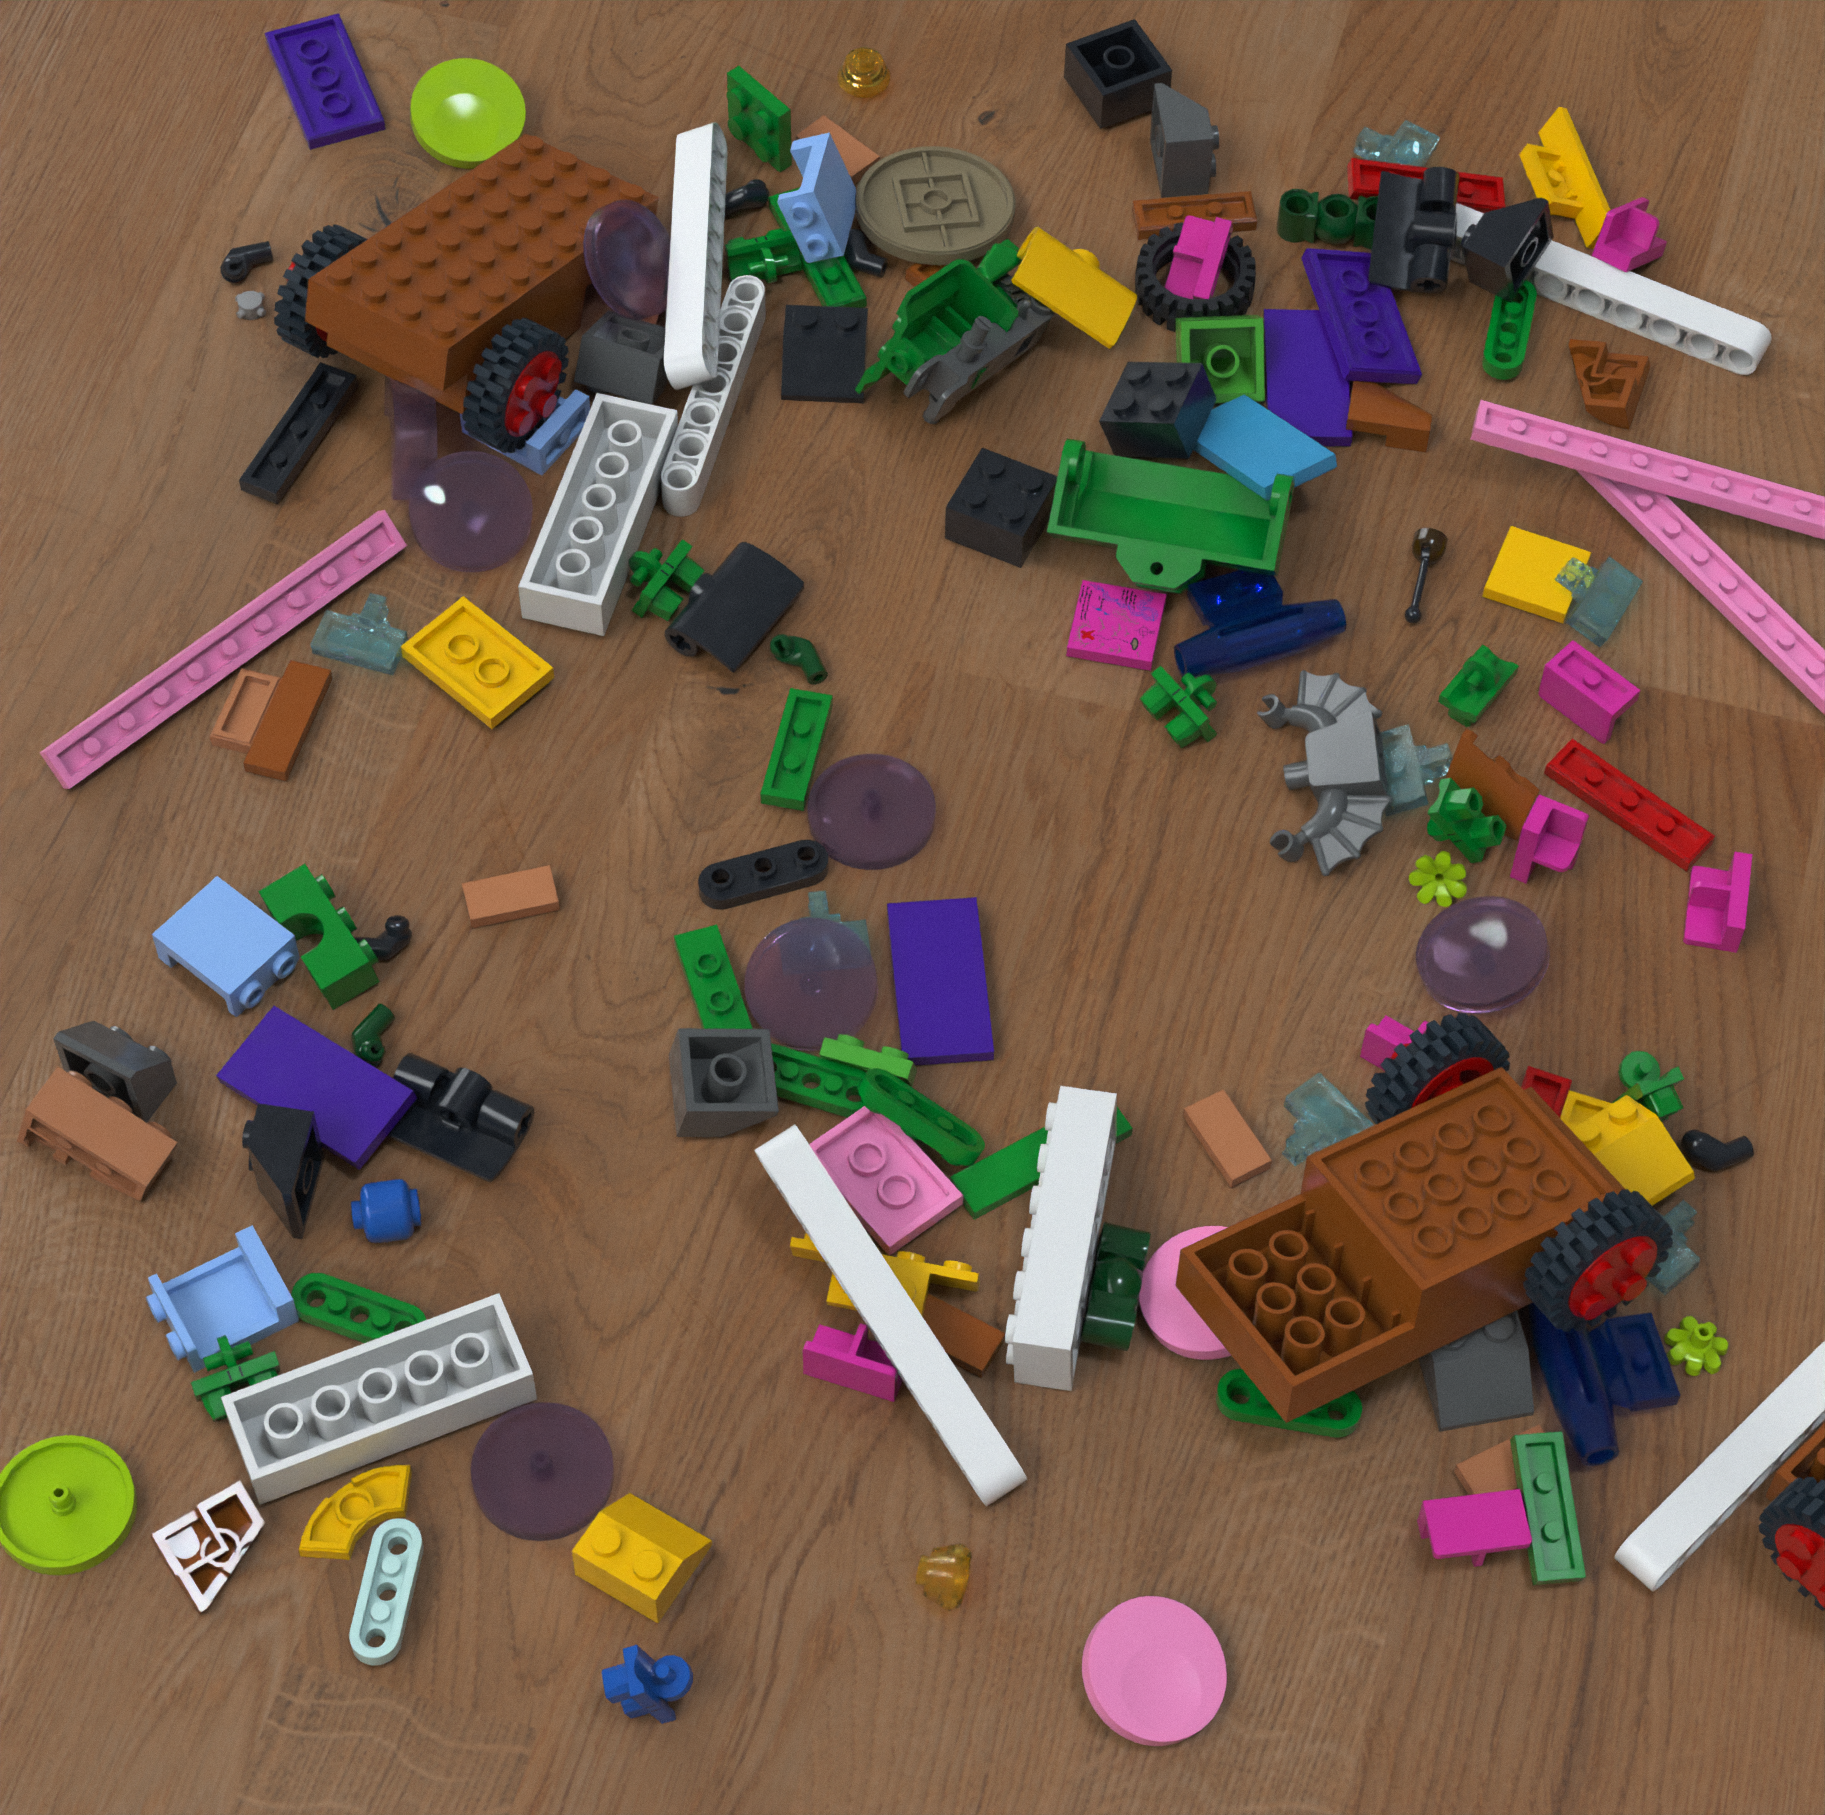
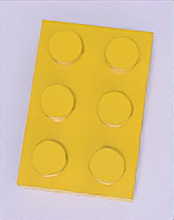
M464 596L400 646L404 659L491 729L554 679V669L551 665Z

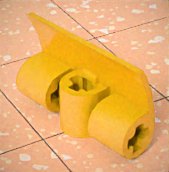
M1038 226L1035 227L1018 251L1017 257L1022 261L1011 279L1012 283L1105 347L1112 348L1129 319L1138 295L1102 271L1100 263L1093 253L1084 249L1071 250Z

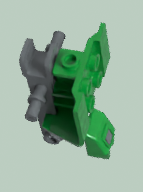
M1009 239L999 244L994 243L990 251L987 250L978 268L970 261L957 259L909 290L896 312L899 317L892 326V329L895 331L893 337L881 347L877 354L880 360L865 370L855 391L861 394L892 372L907 385L903 393L906 397L911 398L922 389L930 392V403L923 413V418L930 424H937L941 417L953 409L959 399L1035 346L1051 321L1054 311L1012 283L1011 279L1013 277L1008 272L1020 265L1022 261L1017 257L1019 248Z

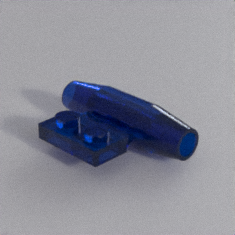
M1240 570L1188 585L1187 597L1203 626L1207 625L1210 628L1174 646V658L1182 677L1189 672L1194 677L1236 673L1300 654L1345 632L1347 626L1345 613L1337 599L1282 605L1283 590L1274 575Z
M1533 1302L1528 1304L1533 1348L1555 1414L1582 1464L1586 1466L1603 1465L1614 1460L1619 1455L1613 1405L1628 1408L1630 1412L1677 1405L1681 1395L1652 1312L1609 1318L1591 1332H1589L1587 1326H1585L1584 1330L1575 1331L1572 1328L1570 1332H1565L1561 1328L1558 1330Z

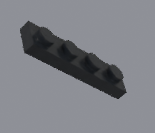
M320 362L239 479L241 491L278 504L357 389V375Z

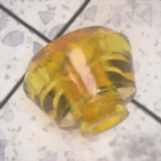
M860 47L853 49L846 55L838 70L837 80L840 87L851 96L871 98L880 94L888 87L890 71L878 51L872 48Z
M958 1543L933 1547L930 1556L921 1555L915 1584L924 1586L923 1596L946 1611H952L961 1607L967 1589L972 1552L965 1544Z

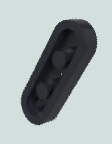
M799 840L711 864L704 868L699 875V896L708 907L724 910L817 885L828 874V852L823 845L816 841ZM802 857H811V858H813V859H811V860H809V861H804V860H801L800 858H802ZM764 867H767V868L770 869V870L767 871V872H759V871H757V869H761V868H764ZM720 879L727 880V882L723 884H717L714 881Z

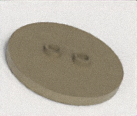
M938 146L916 147L886 156L865 172L856 191V217L865 235L887 253L915 263L948 265L957 259L970 261L985 255L987 250L990 251L994 243L999 244L1004 241L1014 223L1016 200L1013 188L1005 175L985 159L954 148Z

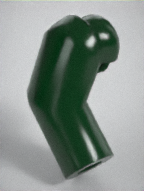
M778 634L771 640L770 650L775 658L783 663L801 667L809 684L816 685L827 678L828 673L815 646L809 640L785 634Z
M378 1004L353 1030L351 1035L354 1055L372 1066H377L383 1060L386 1049L382 1044L381 1034L395 1020L394 1014L385 1005Z

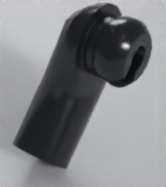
M754 179L746 185L726 193L725 216L741 209H754L764 206L770 195L766 184L759 179Z
M850 229L844 257L850 268L882 278L887 269L888 259L869 253L864 241L866 238L862 231Z
M269 241L232 248L220 267L223 278L231 283H237L246 277L254 264L273 261Z
M395 915L387 919L385 923L386 930L377 938L354 937L357 943L365 939L377 959L385 961L409 944L412 931L409 929V920L407 918Z
M1693 1129L1686 1132L1681 1140V1146L1687 1156L1712 1171H1719L1749 1159L1754 1155L1753 1146L1746 1136L1723 1143L1705 1132Z

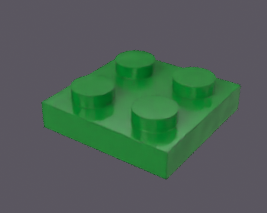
M740 66L727 72L726 97L728 100L729 118L727 124L731 134L737 140L744 141L752 148L761 161L768 162L781 173L792 166V154L790 151L792 146L791 109Z

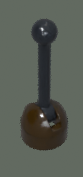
M1433 528L1417 530L1412 542V553L1421 564L1411 607L1405 611L1404 615L1406 621L1413 624L1419 622L1422 617L1419 606L1429 564H1435L1442 559L1448 542V538L1443 532Z

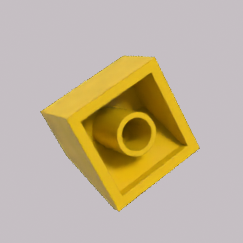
M1628 1095L1571 1129L1625 1189H1628L1631 1193L1633 1191L1639 1192L1652 1206L1695 1179L1693 1169L1659 1117Z
M629 1493L597 1514L573 1548L572 1557L576 1576L654 1622L659 1623L713 1544L712 1540Z

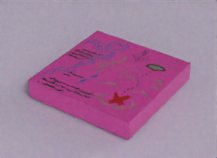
M1082 580L1066 656L1151 671L1166 604V594Z

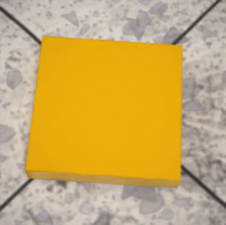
M1510 526L1484 587L1482 597L1564 623L1589 563L1591 552Z

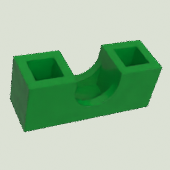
M304 863L258 891L273 919L295 935L296 941L310 934L323 935L321 942L314 949L302 955L301 959L332 1010L380 982L372 967L379 962L376 955L365 939L358 943L351 933L357 930V927L344 906L335 910L330 900L335 898L336 895L323 874L314 878Z

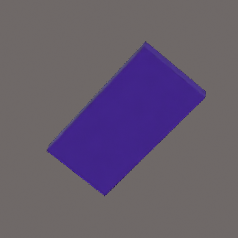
M339 13L265 33L267 46L310 150L386 130L384 118Z
M1306 248L1301 259L1344 380L1417 384L1422 376V372L1391 288L1374 285L1369 282L1371 253Z
M1264 309L1266 409L1322 446H1351L1352 430H1346L1350 405L1349 380H1344L1320 310Z
M977 897L887 903L901 1051L909 1054L908 1060L913 1061L915 1066L994 1060V1045Z
M276 1006L270 1009L216 1075L220 1083L257 1106L259 1103L314 1111L322 1147L359 1170L417 1099L413 1090Z

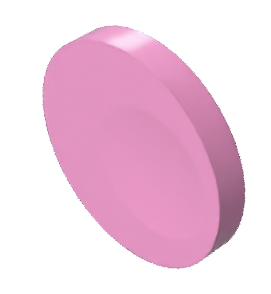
M1197 1227L1172 1237L1152 1255L1143 1271L1139 1301L1147 1325L1162 1345L1181 1356L1200 1360H1213L1231 1356L1175 1286L1180 1249L1228 1227Z
M1159 1596L1137 1597L1113 1608L1096 1623L1090 1632L1082 1657L1083 1683L1094 1710L1113 1731L1135 1743L1148 1746H1166L1179 1743L1202 1730L1213 1719L1224 1698L1227 1683L1226 1662L1215 1633L1199 1614L1186 1605L1169 1598Z

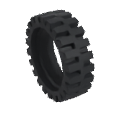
M1183 222L1175 223L1173 232L1168 226L1160 229L1159 236L1153 234L1148 238L1147 244H1143L1136 266L1135 293L1138 295L1137 301L1139 305H1143V312L1147 316L1153 314V322L1159 326L1167 321V330L1175 332V318L1239 316L1247 313V309L1252 303L1255 289L1256 262L1255 258L1252 257L1251 249L1248 245L1243 247V239L1238 235L1232 239L1230 238L1222 265L1231 273L1235 283L1226 293L1210 299H1188L1174 295L1161 286L1156 278L1157 271L1166 263L1173 261V249L1178 244Z

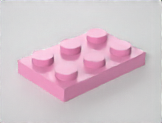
M865 1106L809 1144L862 1226L889 1256L963 1204V1194L913 1139L906 1135L899 1125L882 1114L870 1111Z

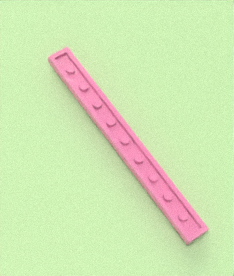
M1480 400L1470 440L1825 540V497Z
M1576 470L1825 715V650L1665 494Z
M377 511L39 753L64 789L72 788L404 549L407 544L386 511Z

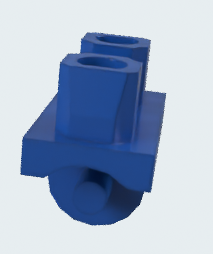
M638 1645L623 1649L625 1663L602 1670L606 1699L612 1704L621 1701L624 1714L630 1719L650 1713L661 1724L676 1720L675 1711L668 1705L667 1701H676L684 1697L693 1683L691 1666L681 1657L669 1655L655 1661Z

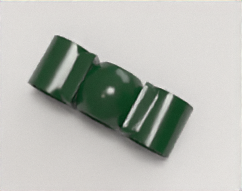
M1291 189L1281 196L1276 229L1278 235L1285 241L1297 243L1306 240L1309 243H1313L1315 234L1327 244L1339 245L1354 238L1353 247L1363 246L1372 250L1378 196H1371L1369 198L1359 196L1358 204L1346 195L1339 193L1328 195L1318 201L1319 192L1310 193L1303 189Z
M1107 1222L1103 1223L1080 1341L1128 1352L1135 1325L1136 1309L1151 1232Z

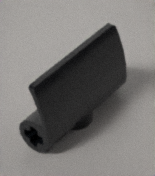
M1432 167L1424 171L1423 179L1405 177L1386 171L1381 172L1369 269V282L1371 284L1419 293H1439L1446 290L1451 249H1455L1457 237L1456 203L1460 177L1458 172L1447 167Z
M741 542L712 575L706 572L697 579L690 592L688 604L665 630V638L677 652L688 657H693L703 648L734 673L803 591L804 582L768 553L750 543Z
M408 1053L399 1063L393 1079L413 1090L417 1099L387 1137L483 1180L492 1182L508 1164L531 1127L535 1112L533 1106L500 1091L492 1090V1085L484 1077L472 1070L460 1067L453 1073L443 1066L413 1053Z

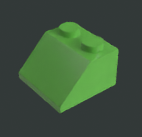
M1258 315L1175 318L1177 363L1203 364L1217 398L1215 403H1227L1244 394L1255 402L1265 401L1264 325L1262 317Z

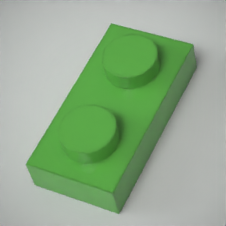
M839 1034L837 1040L824 1037L819 1053L821 1058L865 1072L872 1068L883 1069L909 1086H913L917 1069L914 1062L908 1060V1053L886 1046L882 1047L881 1052L863 1048L864 1041L848 1035Z

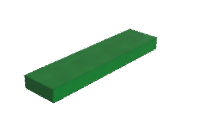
M800 187L768 197L769 208L779 227L784 231H788L790 228L777 203L780 194L797 191ZM799 249L802 269L822 306L867 307V297L844 255L808 263Z
M1118 1107L1116 1144L1132 1136L1133 1131L1132 1126ZM1045 1127L950 1176V1181L963 1194V1205L974 1220L1031 1190L1033 1186L1039 1185L1040 1172H1037L1040 1146L1041 1144H1046L1048 1131L1045 1130Z

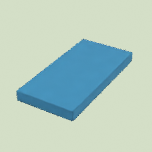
M1245 394L1211 410L1193 449L1267 501L1271 498L1272 487L1277 473L1295 476V488L1337 467L1336 455Z

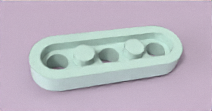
M397 1518L384 1522L376 1529L372 1538L349 1632L354 1655L361 1662L368 1665H382L391 1661L401 1648L424 1550L418 1527L406 1519ZM403 1544L407 1546L406 1551L402 1554L395 1555L390 1552L395 1545ZM386 1590L396 1592L395 1597L391 1600L384 1601L379 1598L380 1594ZM381 1636L385 1638V1642L379 1647L368 1645V1642L373 1637Z

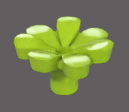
M1440 851L1435 860L1428 855H1423L1416 861L1415 864L1418 869L1410 873L1409 882L1413 886H1422L1416 896L1421 903L1427 904L1435 896L1439 906L1448 907L1452 904V896L1458 899L1465 896L1467 885L1461 880L1466 877V869L1462 864L1452 865L1449 852Z
M1693 1316L1683 1318L1679 1324L1680 1329L1671 1328L1664 1336L1665 1343L1674 1346L1667 1353L1668 1361L1675 1366L1686 1361L1685 1371L1691 1376H1698L1701 1373L1702 1366H1704L1708 1373L1716 1374L1721 1368L1719 1356L1725 1355L1728 1351L1727 1340L1722 1337H1715L1717 1327L1713 1323L1698 1324Z

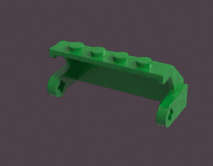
M1067 438L1062 451L1047 533L1053 538L1117 549L1116 558L1133 583L1139 588L1181 595L1205 578L1207 565L1278 576L1293 499L1295 476L1277 473L1272 487L1271 498L1267 501L1229 474L1097 453L1086 450L1085 441ZM1160 568H1163L1162 573L1159 574V575H1156L1157 571H1158Z

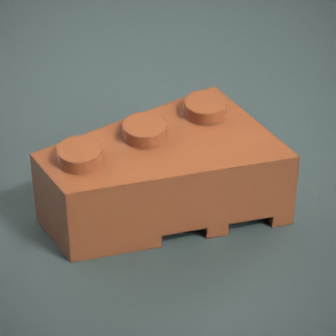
M57 1066L25 1110L17 1142L27 1147H30L34 1140L56 1150L53 1154L54 1160L67 1165L72 1158L92 1169L90 1173L91 1178L141 1202L171 1160L178 1142L172 1139L171 1133L162 1125L152 1121L146 1123L132 1114V1109L121 1099L114 1096L107 1098L93 1089L91 1082L82 1074L76 1071L66 1072Z

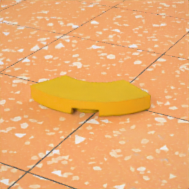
M411 1465L384 1466L361 1473L351 1478L350 1483L339 1489L330 1498H325L316 1508L305 1527L299 1546L300 1556L350 1560L356 1542L369 1528L387 1519L406 1517L412 1476Z

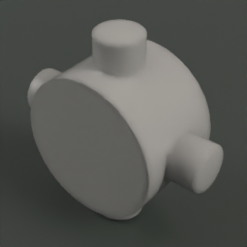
M246 291L238 294L235 297L239 307V311L236 312L237 317L255 320L265 316L266 310L262 302L265 299V295L262 292L258 293L255 291Z

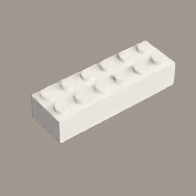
M600 393L596 394L518 586L522 618L600 636L605 635L630 570L629 558L638 550L661 490V472L678 427L677 410Z
M1060 1086L1057 1103L1049 1102L1045 1122V1130L1048 1131L1046 1144H1041L1037 1165V1172H1040L1039 1185L1032 1188L1029 1214H1032L1031 1228H1025L1021 1250V1256L1024 1257L1023 1271H1017L1013 1292V1299L1016 1300L1015 1313L1008 1316L1005 1343H1008L1006 1364L1014 1365L1015 1383L1072 1391L1081 1331L1088 1302L1116 1144L1117 1094Z
M498 1293L222 1396L221 1399L258 1502L261 1505L537 1400L532 1370L501 1296Z

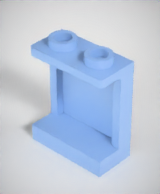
M830 133L795 140L792 142L790 151L803 177L802 184L797 191L780 194L777 203L806 262L811 263L843 256L856 210L857 190Z
M576 389L567 399L560 396L551 415L547 418L543 417L545 423L539 429L535 428V433L528 441L525 440V447L522 449L516 448L514 453H503L491 446L489 447L543 475L580 435L590 411L589 396ZM460 413L462 432L469 435V432L464 428L466 421L463 420Z
M218 876L152 934L158 958L171 968L175 964L180 963L222 996L226 1001L228 1011L235 1017H238L245 1009L257 1005L269 987L279 978L287 977L294 970L300 958L295 935Z
M253 1225L235 1233L239 1247L163 1284L157 1273L148 1277L153 1294L145 1298L150 1310L158 1323L166 1319L172 1332L165 1336L176 1359L180 1360L186 1357L194 1373L206 1367L203 1360L204 1357L220 1352L216 1339L218 1337L226 1335L231 1347L247 1341L252 1345L299 1321L294 1300Z

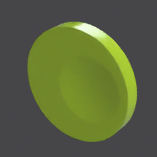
M458 58L442 62L431 68L421 77L412 94L410 122L416 139L432 157L453 167L474 169L520 138L525 125V102L519 87L506 72L483 60Z
M76 1435L47 1438L19 1452L0 1473V1544L15 1562L31 1571L46 1575H69L85 1571L109 1558L122 1545L131 1531L137 1512V1493L133 1479L122 1458L113 1449L100 1441Z

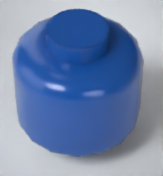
M403 1179L366 1183L361 1188L360 1200L351 1201L354 1229H364L365 1237L371 1243L407 1240L413 1235L414 1227L422 1225L417 1188L410 1189L408 1183Z

